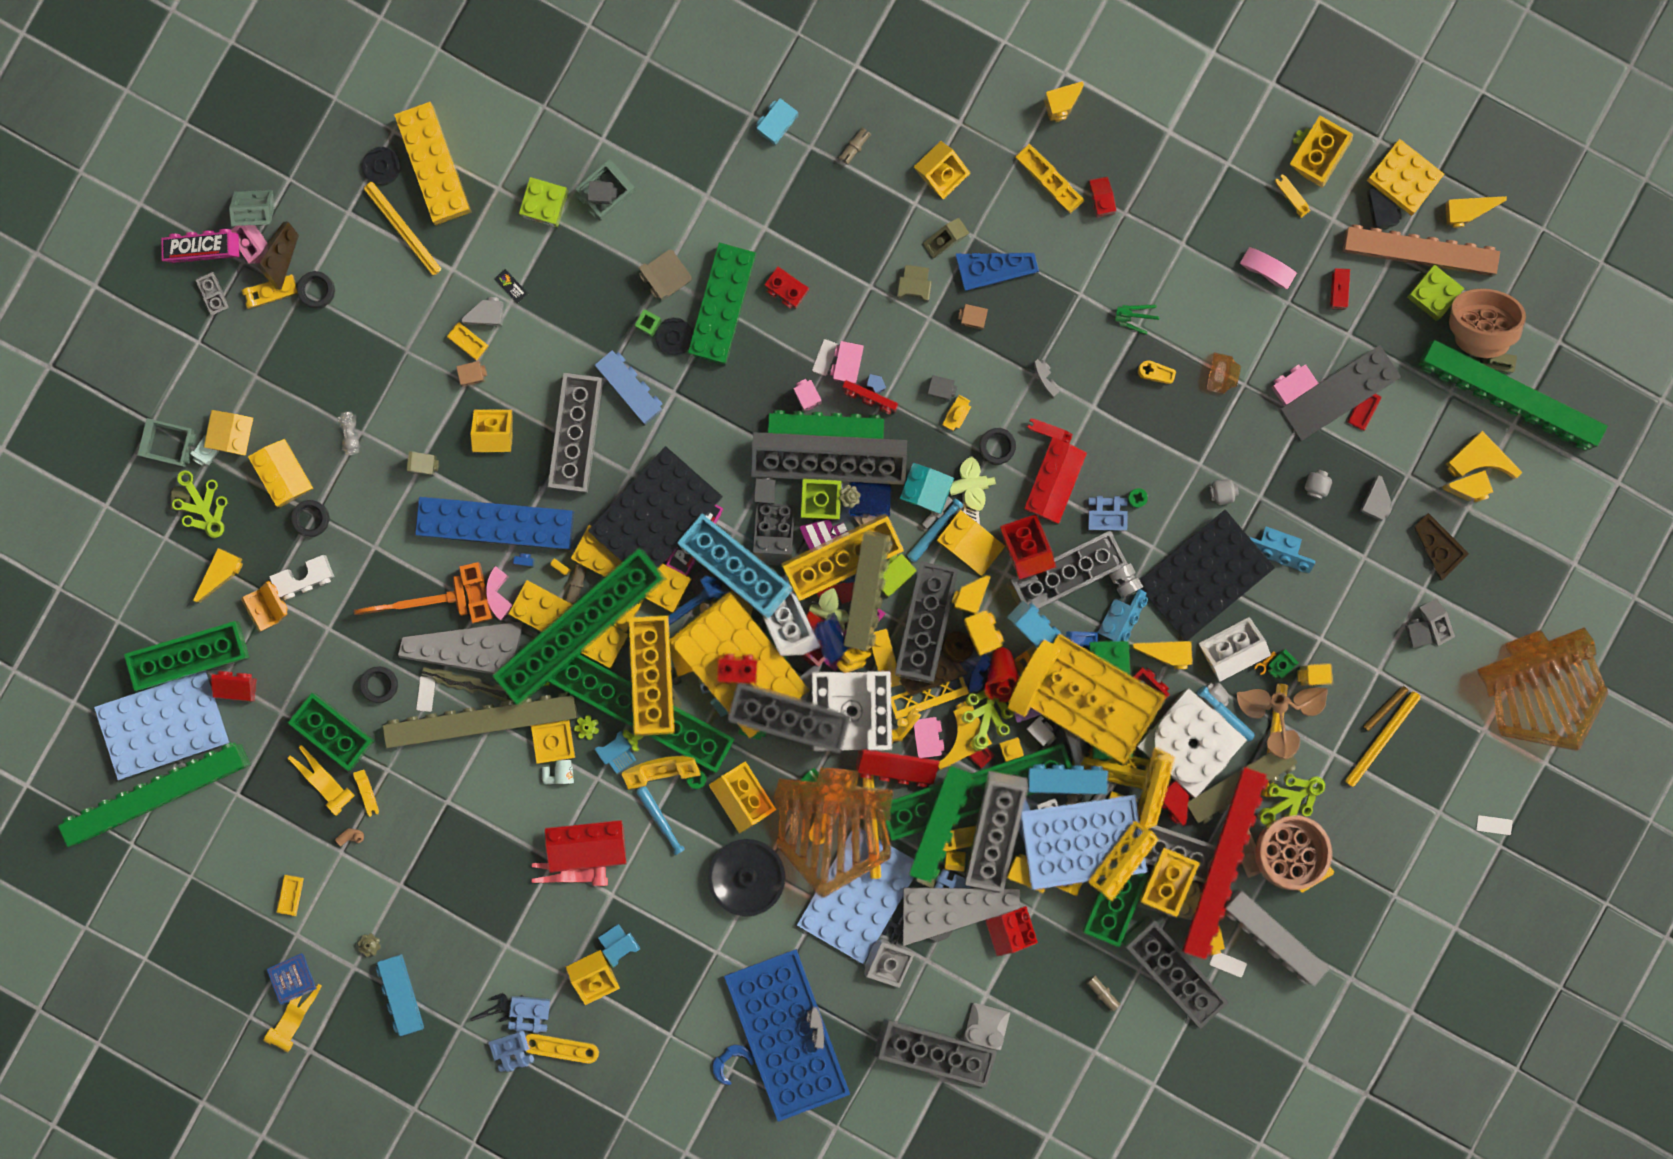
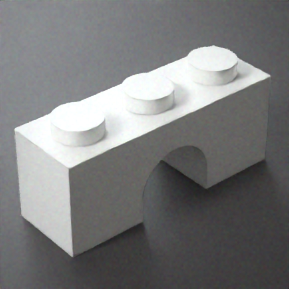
M322 555L305 562L308 574L303 580H296L291 570L288 569L270 576L272 584L278 590V597L288 600L295 597L294 593L302 591V593L312 590V586L316 584L322 586L330 583V579L334 577L327 557Z

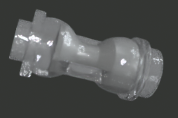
M352 412L340 413L341 416L337 417L340 427L344 430L342 451H344V455L359 454L361 445H359V440L354 435L357 416L352 415Z

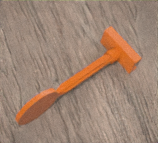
M461 576L454 577V591L446 592L447 594L399 601L392 605L374 606L353 611L354 615L389 609H405L442 602H456L459 614H468Z

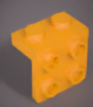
M270 581L265 582L260 589L241 598L259 632L278 624L287 615V606L280 600L277 595L278 590L276 586L271 584Z

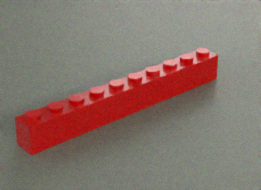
M1242 767L1182 949L1185 953L1205 960L1207 956L1212 954L1214 945H1211L1213 937L1216 938L1219 933L1220 927L1217 925L1219 919H1223L1226 908H1223L1225 900L1229 901L1232 890L1229 889L1231 882H1235L1238 871H1235L1237 864H1241L1244 857L1242 849L1244 845L1247 846L1250 838L1248 831L1250 826H1254L1256 820L1254 812L1256 808L1259 809L1262 802V797H1260L1261 791L1265 790L1268 784L1267 774Z

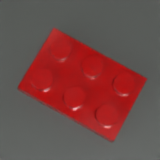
M845 380L843 384L844 395L852 399L856 397L861 398L862 403L870 407L876 405L880 407L881 412L888 415L891 412L895 414L898 408L897 402L848 380Z

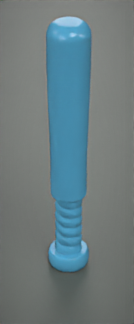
M953 499V504L947 512L934 523L911 549L907 556L912 562H916L947 525L950 517L958 508L961 509L963 507L959 500Z
M1202 686L1198 690L1197 694L1200 697H1204L1228 724L1247 739L1246 742L1253 740L1254 733L1225 705L1218 702L1208 692L1206 686Z
M647 787L638 788L636 791L637 795L663 835L665 834L675 850L673 851L674 854L677 855L684 851L685 848L680 846L671 832V827Z

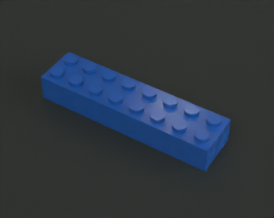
M419 497L416 535L571 550L574 511Z

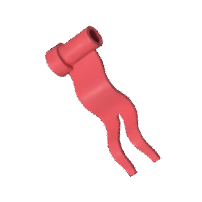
M532 863V867L549 870L548 863ZM606 867L561 871V874L532 879V883L592 882V886H608Z

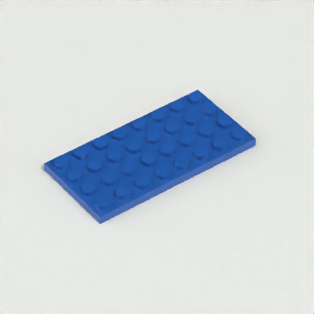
M797 949L724 976L778 1122L850 1095L823 1019V1048H816V1043L812 1042L813 1031H818V1028L810 1027L811 1022H807L808 1010L812 1011L813 1006H817L818 1011L819 1008Z

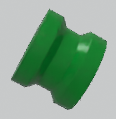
M1140 488L1132 490L1128 495V503L1134 508H1141L1148 501V494Z
M699 770V776L687 778V783L690 787L699 789L706 784L707 778L702 770Z

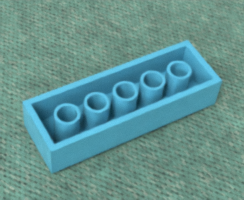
M701 514L678 542L683 550L767 619L771 617L793 590L786 581L704 514Z

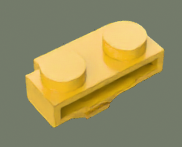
M958 395L955 403L952 404L942 426L951 431H954L955 428L959 429L971 409V406L968 405L970 400Z

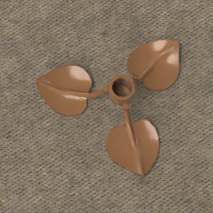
M1327 688L1304 689L1295 695L1294 703L1283 693L1278 692L1270 697L1267 691L1261 689L1237 692V700L1242 712L1250 718H1261L1265 715L1266 710H1270L1273 707V710L1280 716L1282 732L1276 731L1272 733L1267 740V745L1272 754L1281 759H1288L1298 751L1300 746V737L1296 731L1289 730L1285 732L1283 713L1287 711L1288 704L1296 710L1301 709L1302 714L1306 716H1316L1325 708L1328 690Z

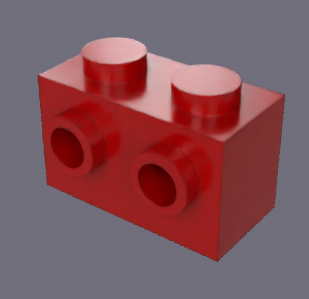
M778 266L765 283L766 292L774 298L778 296L783 299L781 303L790 309L792 306L797 309L809 292V287Z
M723 653V656H719L717 682L757 683V657H754L753 654H742V657H734L733 653Z

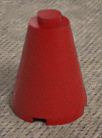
M1000 647L992 653L984 687L985 695L991 700L996 698L999 699V702H1010L1020 680V675L1011 651Z

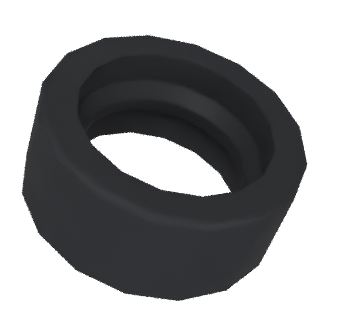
M312 271L301 277L298 282L297 292L304 304L311 308L319 309L331 303L335 296V286L331 278L323 272ZM321 279L326 283L328 290L322 300L313 301L307 297L305 287L310 280Z
M1003 428L988 430L980 441L982 457L994 465L1008 462L1016 450V441L1013 435ZM1001 435L1007 439L1009 450L1005 456L993 457L988 453L986 444L992 436Z
M306 500L297 504L291 516L292 525L295 530L309 537L322 534L330 521L329 512L326 507L320 502ZM308 507L319 510L322 517L320 525L311 530L305 529L299 520L300 513Z
M381 666L372 667L362 675L360 689L364 697L369 701L382 703L392 699L396 694L398 680L390 669ZM374 674H384L390 680V689L383 696L373 695L368 689V681Z

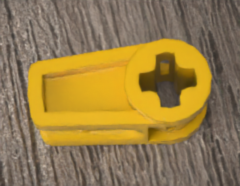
M1148 360L1138 367V375L1141 378L1165 384H1171L1176 374L1174 369ZM1148 365L1149 370H1152V372L1145 374L1146 371L1143 368Z
M856 648L848 649L842 654L843 659L838 661V668L844 673L863 668L866 664V659L872 654V648L867 651Z

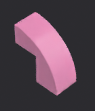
M1251 247L1248 248L1240 262L1249 271L1261 274L1275 286L1285 289L1289 288L1297 274L1277 259Z
M495 566L487 582V599L493 613L503 621L509 614L513 604L497 591L509 576Z

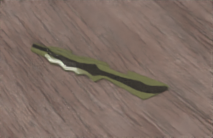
M423 668L422 675L433 678L437 683H444L448 687H456L457 690L466 689L470 693L479 690L503 702L513 701L500 684L495 683L494 686L481 683L479 678L455 675L451 671Z

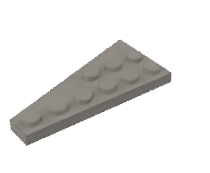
M522 621L403 637L398 656L404 659L494 675L517 655L524 623Z
M904 887L903 946L1020 909V889L1004 888V891L1001 892L984 888Z

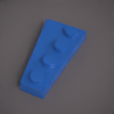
M1035 253L955 254L965 291L1039 272Z

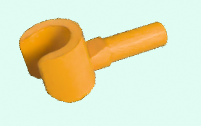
M1274 651L1263 662L1255 665V669L1259 665L1264 667L1260 675L1266 672V666L1277 655Z

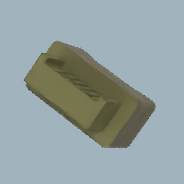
M905 265L904 277H899L897 298L902 299L907 295L921 297L924 302H929L932 281H927L929 268Z
M1503 354L1494 358H1480V363L1505 374L1515 372L1516 355Z

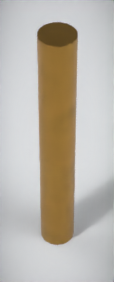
M1403 686L1363 727L1369 732L1409 690Z

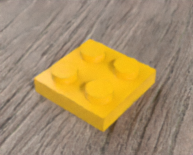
M570 720L531 726L537 764L575 758Z

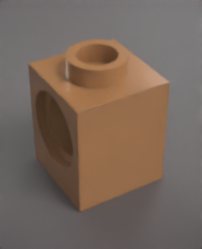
M965 304L964 309L960 308L958 319L962 320L961 325L983 330L988 309Z
M479 361L456 366L461 386L485 382L484 377L487 376L486 368Z

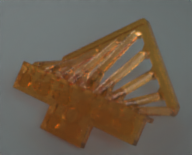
M1585 627L1548 641L1542 630H1538L1505 643L1506 649L1511 656L1477 669L1478 675L1486 686L1488 696L1494 695L1498 730L1500 735L1504 737L1577 751L1581 748L1608 696V689L1604 684L1594 656L1597 655L1595 642ZM1582 660L1588 662L1598 687L1596 694ZM1572 664H1574L1577 667V670L1579 672V675L1589 697V701L1591 702L1590 707H1588L1586 699L1580 688L1578 680L1571 666ZM1561 668L1567 674V677L1573 688L1575 696L1581 707L1582 714L1584 715L1583 720H1581V717L1578 713V710L1575 706L1569 689L1562 676V673L1560 671ZM1549 673H1552L1558 683L1575 723L1576 734L1573 731ZM1539 677L1548 690L1567 737L1560 736L1556 730L1537 680ZM1526 682L1529 683L1534 691L1549 734L1542 733L1539 730ZM1517 686L1520 691L1531 730L1522 729L1513 687ZM1503 691H1506L1513 727L1505 725L1501 696Z
M820 767L817 782L780 778L778 780L774 795L776 809H780L777 847L821 898L827 897L891 858V847L885 820H890L891 818L890 807L893 790L857 787L858 771ZM791 810L790 840L788 844L785 839L787 812ZM803 811L799 857L795 851L797 849L798 819L800 812ZM814 812L815 819L811 863L809 869V867L806 865V862L808 860L807 852L810 819L812 813ZM824 814H827L820 881L817 875L821 826ZM836 815H839L837 873L835 879L828 882L833 827ZM849 816H852L853 864L852 869L844 873L846 826ZM860 817L865 820L868 859L860 863ZM873 819H877L883 850L877 854Z

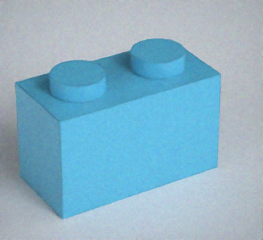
M781 98L777 102H772L768 108L770 112L766 117L762 116L756 124L758 126L757 132L774 145L778 143L798 117V111Z

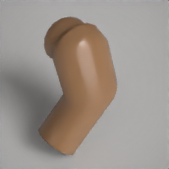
M348 828L335 841L340 846L348 840L361 843L364 840V834L360 830Z

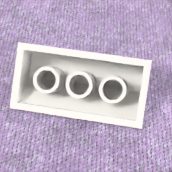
M787 575L781 577L792 587ZM794 589L769 619L763 615L781 655H803L820 647Z

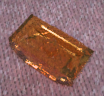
M1213 353L1206 385L1207 391L1225 394L1227 390L1237 386L1241 366L1234 361L1233 356Z

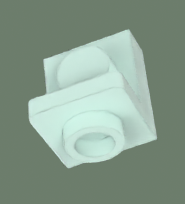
M205 435L195 451L190 453L194 456L193 460L202 466L204 463L210 465L218 453V450L204 448Z

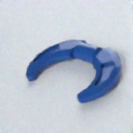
M731 1045L727 1047L728 1050L719 1058L716 1057L714 1060V1075L721 1083L731 1084V1081L724 1076L723 1069L724 1063L733 1055L744 1056L751 1065L754 1064L753 1055L745 1046Z

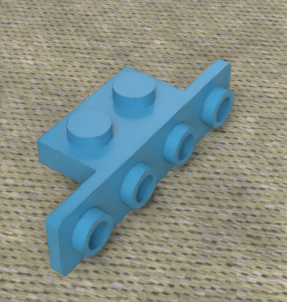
M1267 526L1263 531L1261 541L1250 537L1267 559L1306 573H1310L1315 565V560L1298 554L1302 541L1300 538Z
M1138 589L1131 605L1114 599L1098 633L1113 641H1128L1133 626L1139 620L1142 608L1148 602L1146 592Z

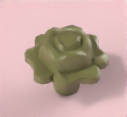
M846 485L844 489L840 490L841 495L839 499L843 502L844 507L849 506V508H853L856 504H859L858 498L861 495L857 492L855 486Z
M372 933L368 936L362 935V939L357 943L360 946L359 952L364 953L366 957H369L370 954L375 956L377 950L381 948V945L378 944L380 939L374 937Z

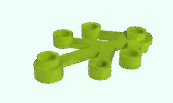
M186 470L181 471L178 474L177 480L179 484L187 488L196 505L183 502L181 499H175L172 502V507L175 510L182 509L201 514L206 521L194 520L191 516L186 515L182 518V524L186 527L193 526L205 529L206 534L212 538L221 536L224 532L221 517L224 507L227 505V499L223 496L216 499L217 508L214 517L209 512L214 491L218 487L215 480L207 481V490L203 501L192 483V473ZM182 475H188L189 480L183 482L181 479ZM209 482L215 483L214 489L208 487ZM220 498H223L225 500V504L223 506H220L218 504V500ZM176 501H180L182 503V506L180 508H176L174 506V503ZM187 517L192 520L189 525L184 523V519ZM213 524L218 526V530L216 532L211 531V526Z
M985 690L977 694H970L966 698L967 704L975 706L979 700L986 698ZM970 697L975 699V703L970 700ZM987 698L985 705L973 711H966L962 715V721L966 724L983 715L979 733L971 740V745L975 750L981 751L988 746L986 735L991 719L997 728L999 736L1004 737L1010 732L1009 726L1003 724L994 708L996 701L1001 709L1002 717L1010 719L1014 715V711L1008 709L1006 702H999V699L993 698V700ZM1005 710L1010 712V716L1005 713ZM966 714L970 716V720L966 718ZM1001 727L1005 729V733L1001 731ZM979 738L983 740L984 744L979 742Z
M1291 773L1286 774L1284 782L1287 786L1292 787L1296 785L1304 788L1300 791L1279 788L1275 783L1270 784L1267 791L1271 796L1287 798L1270 809H1261L1258 814L1259 820L1264 825H1268L1275 820L1277 813L1291 806L1290 811L1284 817L1297 816L1299 807L1300 812L1304 816H1310L1313 813L1312 807L1316 795L1322 794L1325 790L1324 780L1318 776L1305 780L1296 778ZM1308 795L1306 803L1300 806L1302 798Z

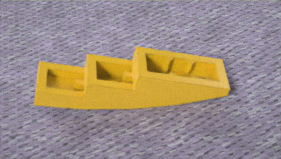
M1030 144L1016 156V159L1070 214L1084 202L1083 197Z

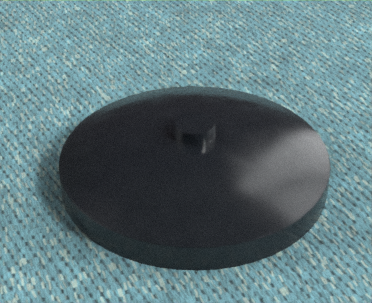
M754 839L736 840L725 845L713 858L708 872L709 888L713 898L726 911L738 916L759 915L769 910L779 900L785 886L784 865L779 855L769 845Z

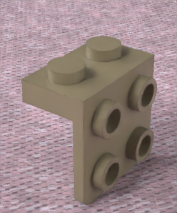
M668 250L648 265L644 263L639 267L641 279L644 283L649 282L652 286L649 289L656 299L659 297L662 301L692 280L691 275L673 250Z

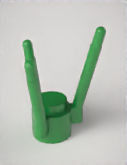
M1123 305V307H1117L1115 321L1120 322L1119 326H1125L1146 335L1148 334L1147 331L1129 324L1127 321L1131 322V317L1159 320L1160 317L1132 313V310L1156 308V305Z

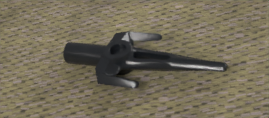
M903 912L898 923L888 922L882 933L886 935L891 928L893 933L889 943L892 944L894 936L897 935L894 945L897 944L903 935Z
M504 993L495 995L490 999H500V1003L471 1017L470 1020L474 1021L500 1012H505L507 1015L500 1018L499 1022L511 1018L509 1016L511 1000H508ZM500 1007V1010L488 1013L489 1011Z

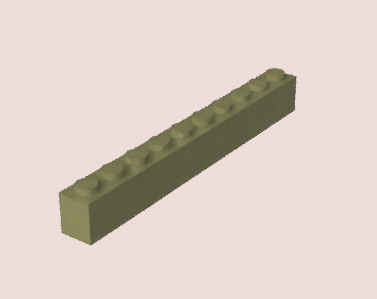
M567 692L558 694L559 698L551 699V695L539 697L540 701L532 702V698H529L521 705H513V701L503 702L501 703L502 707L494 708V704L482 706L483 710L475 711V707L463 709L464 713L456 714V710L444 712L445 716L437 717V713L425 715L426 719L418 720V716L406 718L407 722L399 723V719L389 720L387 725H383L386 748L576 719L578 714L575 696H570V693Z

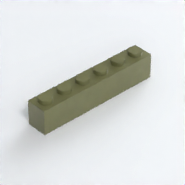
M872 531L863 533L844 646L867 651L875 644L876 635H874V629L877 628L879 623L877 612L882 605L880 594L886 582L883 579L884 571H887L889 565L887 554L890 553L892 548L890 535Z
M1270 752L1246 768L1267 774L1266 779L1271 784L1280 779L1278 775L1285 771L1288 774L1295 770V765L1298 762L1294 756L1288 759H1281ZM1241 770L1188 801V807L1198 823L1202 821L1205 824L1213 819L1212 815L1217 811L1222 814L1229 809L1228 805L1231 803Z

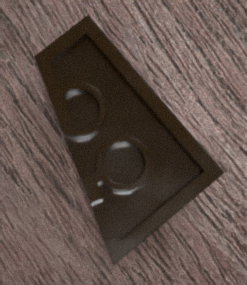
M288 221L281 224L255 261L256 266L276 290L282 289L299 234Z
M1429 513L1414 526L1440 580L1443 581L1469 553Z
M941 648L933 684L906 678L899 680V683L912 697L966 676L968 673L959 663L949 660Z

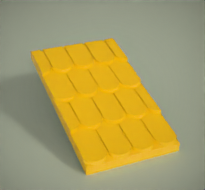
M728 592L670 639L671 644L729 714L738 683L717 682L719 656H723V653H733L734 657H742V654H753L754 657H757V683L749 684L799 699L810 691L808 686L731 592ZM738 724L749 738L760 731Z
M1058 634L1052 644L1061 648V651L1040 684L1033 698L1034 702L1031 708L1125 764L1165 697L1061 634Z

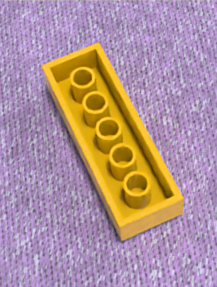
M427 102L394 114L433 223L438 225L471 213L432 103Z
M883 514L781 563L799 601L857 573L863 533L867 531L891 536L892 548L890 553L887 554V559L903 552L902 545L888 516Z
M589 525L571 559L607 577L623 562L588 532L592 527ZM662 564L659 570L667 579L645 598L673 613L676 611L692 579Z
M526 580L509 615L543 632L568 611L573 604ZM612 626L582 653L612 669L630 635Z
M668 616L629 618L635 736L674 734Z

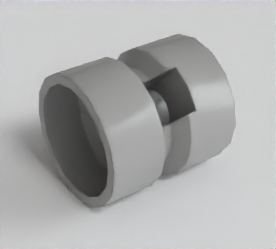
M1131 563L1109 574L1113 583L1118 585L1117 591L1121 598L1143 587L1139 578L1134 576L1136 572Z

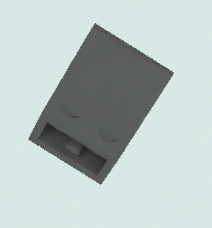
M757 503L753 555L765 565L782 566L781 563L792 558L795 505Z

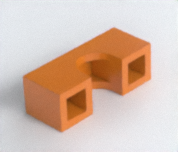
M476 562L460 566L463 585L468 595V606L472 623L494 619L487 599V589L481 563Z

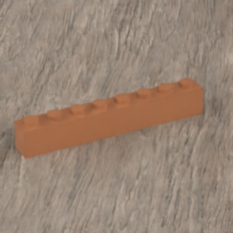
M1352 225L1346 229L1342 251L1426 266H1433L1435 264L1438 268L1488 276L1497 274L1500 251H1496L1495 247L1491 246L1478 248L1476 244L1472 243L1459 245L1454 240L1440 242L1435 237L1422 239L1420 235L1416 234L1403 236L1398 231L1384 233L1382 229L1370 228V230H1366L1360 225Z

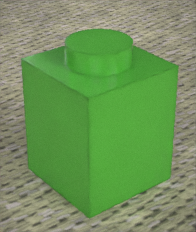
M644 309L635 327L653 337L662 320L660 317Z

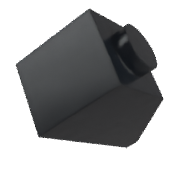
M1374 188L1369 189L1367 196L1373 227L1384 228L1400 223L1401 211L1400 208H1397L1396 203Z

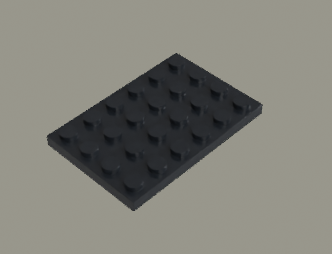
M665 446L588 532L622 562L638 549H642L659 569L679 547L678 542L701 514L707 516L723 496Z
M1225 509L1143 577L1140 582L1143 585L1141 589L1146 592L1148 598L1182 638L1188 641L1274 570L1275 567Z

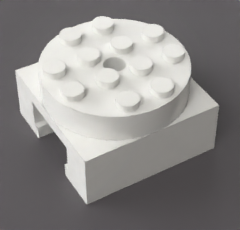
M890 672L813 673V703L847 714L846 710L851 705L855 706L858 710L857 715L850 718L841 750L892 749ZM814 746V751H827V749Z
M1188 688L1180 694L1171 705L1169 711L1152 730L1150 729L1135 747L1150 760L1155 747L1173 755L1175 760L1170 778L1176 780L1187 793L1196 798L1209 782L1224 769L1231 757L1247 739ZM1196 738L1198 741L1197 748L1191 749L1189 747V739Z

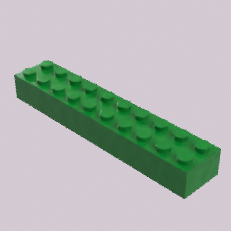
M1436 340L1427 344L1417 364L1421 366L1422 371L1429 374L1433 372L1439 375L1438 378L1444 382L1451 381L1456 384L1455 387L1463 391L1467 389L1473 392L1472 395L1483 400V398L1490 400L1491 405L1497 408L1502 406L1508 409L1507 412L1516 417L1520 415L1525 418V422L1532 425L1536 423L1542 426L1541 429L1550 434L1554 432L1559 435L1561 440L1566 442L1572 441L1576 443V447L1584 451L1598 447L1608 427Z
M638 549L499 669L493 677L517 705L523 704L667 578L642 549Z
M581 654L549 680L552 684L635 728L633 684L631 681ZM673 705L674 734L648 736L686 757L694 758L695 762L717 773L735 738Z
M235 742L228 743L221 747L222 751L218 752L217 750L203 755L204 759L191 760L186 763L187 767L185 768L183 766L176 767L168 771L169 775L167 776L159 775L150 779L152 782L150 784L141 783L133 787L134 791L132 792L124 791L115 795V800H104L98 803L99 807L97 808L89 807L80 811V816L72 815L63 819V823L58 825L67 847L83 843L250 766L251 763L243 745L236 744Z
M1064 743L973 772L971 778H974L970 789L966 788L964 796H967L964 807H959L957 814L960 815V818L980 811L989 771L1027 778L1028 786L1029 768H1033V765H1045V769H1052L1053 765H1064V769H1072ZM943 783L880 803L892 841L926 829ZM1027 789L1026 796H1029V795H1032V794H1035V793H1038V792H1028V789Z

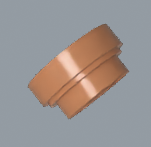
M1473 289L1461 293L1453 301L1449 326L1455 334L1457 345L1463 351L1477 357L1494 358L1505 354L1510 346L1521 338L1526 313L1523 306L1506 293L1492 289Z
M1287 816L1272 821L1262 830L1256 843L1255 855L1260 872L1271 884L1285 890H1300L1317 884L1325 876L1331 864L1332 848L1326 832L1318 823L1303 816ZM1280 830L1284 833V839L1282 841L1278 838V832ZM1298 833L1303 837L1301 844L1296 840ZM1268 846L1273 848L1271 856L1266 851ZM1287 848L1291 851V857L1289 859L1285 856V851ZM1305 852H1308L1310 855L1308 862L1303 857ZM1276 863L1280 866V872L1278 874L1274 871V865ZM1293 867H1297L1299 871L1296 877L1292 873Z

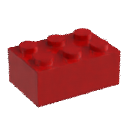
M1036 514L1000 526L1005 546L1019 580L1056 568L1051 547Z

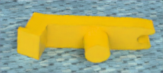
M1283 174L1280 175L1282 181L1275 179L1276 185L1294 206L1296 213L1301 218L1310 212L1309 205L1287 177Z
M914 708L906 718L900 717L898 719L897 725L899 727L891 729L892 743L902 741L921 716V714H918L919 708Z
M365 770L354 772V778L358 784L368 815L372 816V810L379 814L378 805Z

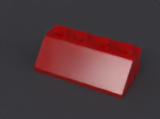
M1052 437L1023 510L1059 524L1087 453L1069 443Z
M862 749L858 750L855 773L860 774V778L871 779V776H878L880 781L890 782L891 778L897 779L899 784L909 785L910 781L917 782L916 786L928 788V784H934L940 761Z
M622 820L545 828L550 873L627 864Z

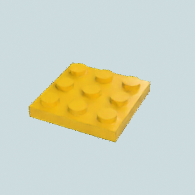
M1399 139L1367 181L1412 216L1444 176V173Z

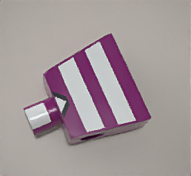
M830 519L800 527L809 550L848 532L844 522L832 526Z

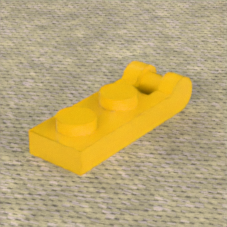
M293 275L285 277L281 290H276L270 282L241 290L243 296L246 297L247 302L245 304L247 309L298 294ZM258 293L259 299L254 300L253 294Z

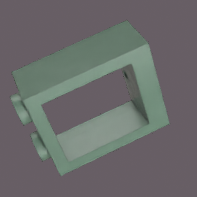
M611 159L575 188L578 193L576 197L582 204L586 202L590 206L588 211L595 219L599 217L601 220L636 191L632 183ZM607 171H610L626 191L614 200L612 205L610 204L601 212L594 203H589L588 196L584 191L589 188V181H597Z
M273 190L234 192L229 207L231 226L270 224L275 209Z
M147 418L138 456L186 467L192 457L190 454L191 445H194L197 435L195 430ZM157 426L187 433L180 461L150 454Z

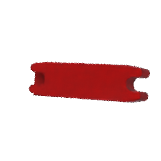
M1029 419V422L1033 423V426H1027L1029 430L1070 444L1073 436L1070 432L1037 419Z

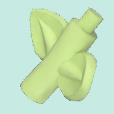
M969 457L962 463L959 470L962 479L953 481L950 493L952 496L964 492L965 503L970 508L980 511L983 509L986 500L983 489H989L990 485H996L995 477L987 478V476H980L981 469L978 462L973 457Z
M834 588L829 589L821 595L819 604H812L809 611L819 618H824L823 621L831 625L838 633H844V624L848 623L849 615L846 611L837 609V593Z

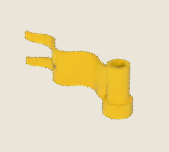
M301 745L299 748L315 773H312L292 756H289L288 759L328 801L326 806L337 816L342 811L341 808L355 795L348 788L344 790Z
M318 984L316 986L317 989L310 994L299 1008L297 1006L302 996L290 1001L276 1028H270L263 1041L269 1045L273 1044L288 1053L294 1044L291 1041L293 1035L299 1028L307 1010L322 986Z

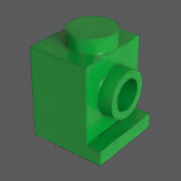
M1283 649L1267 665L1270 668L1268 672L1275 679L1278 677L1283 679L1299 662L1286 649ZM1280 662L1285 663L1286 666L1284 669H1281L1279 667Z

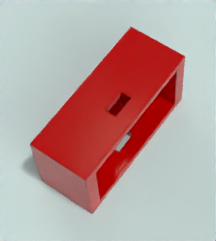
M1335 268L1332 270L1330 309L1345 310L1348 308L1350 269Z

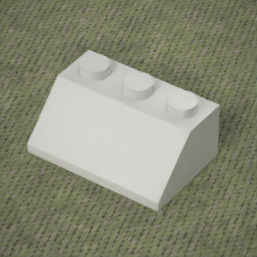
M1250 617L1199 643L1203 654L1219 681L1271 656L1266 640Z

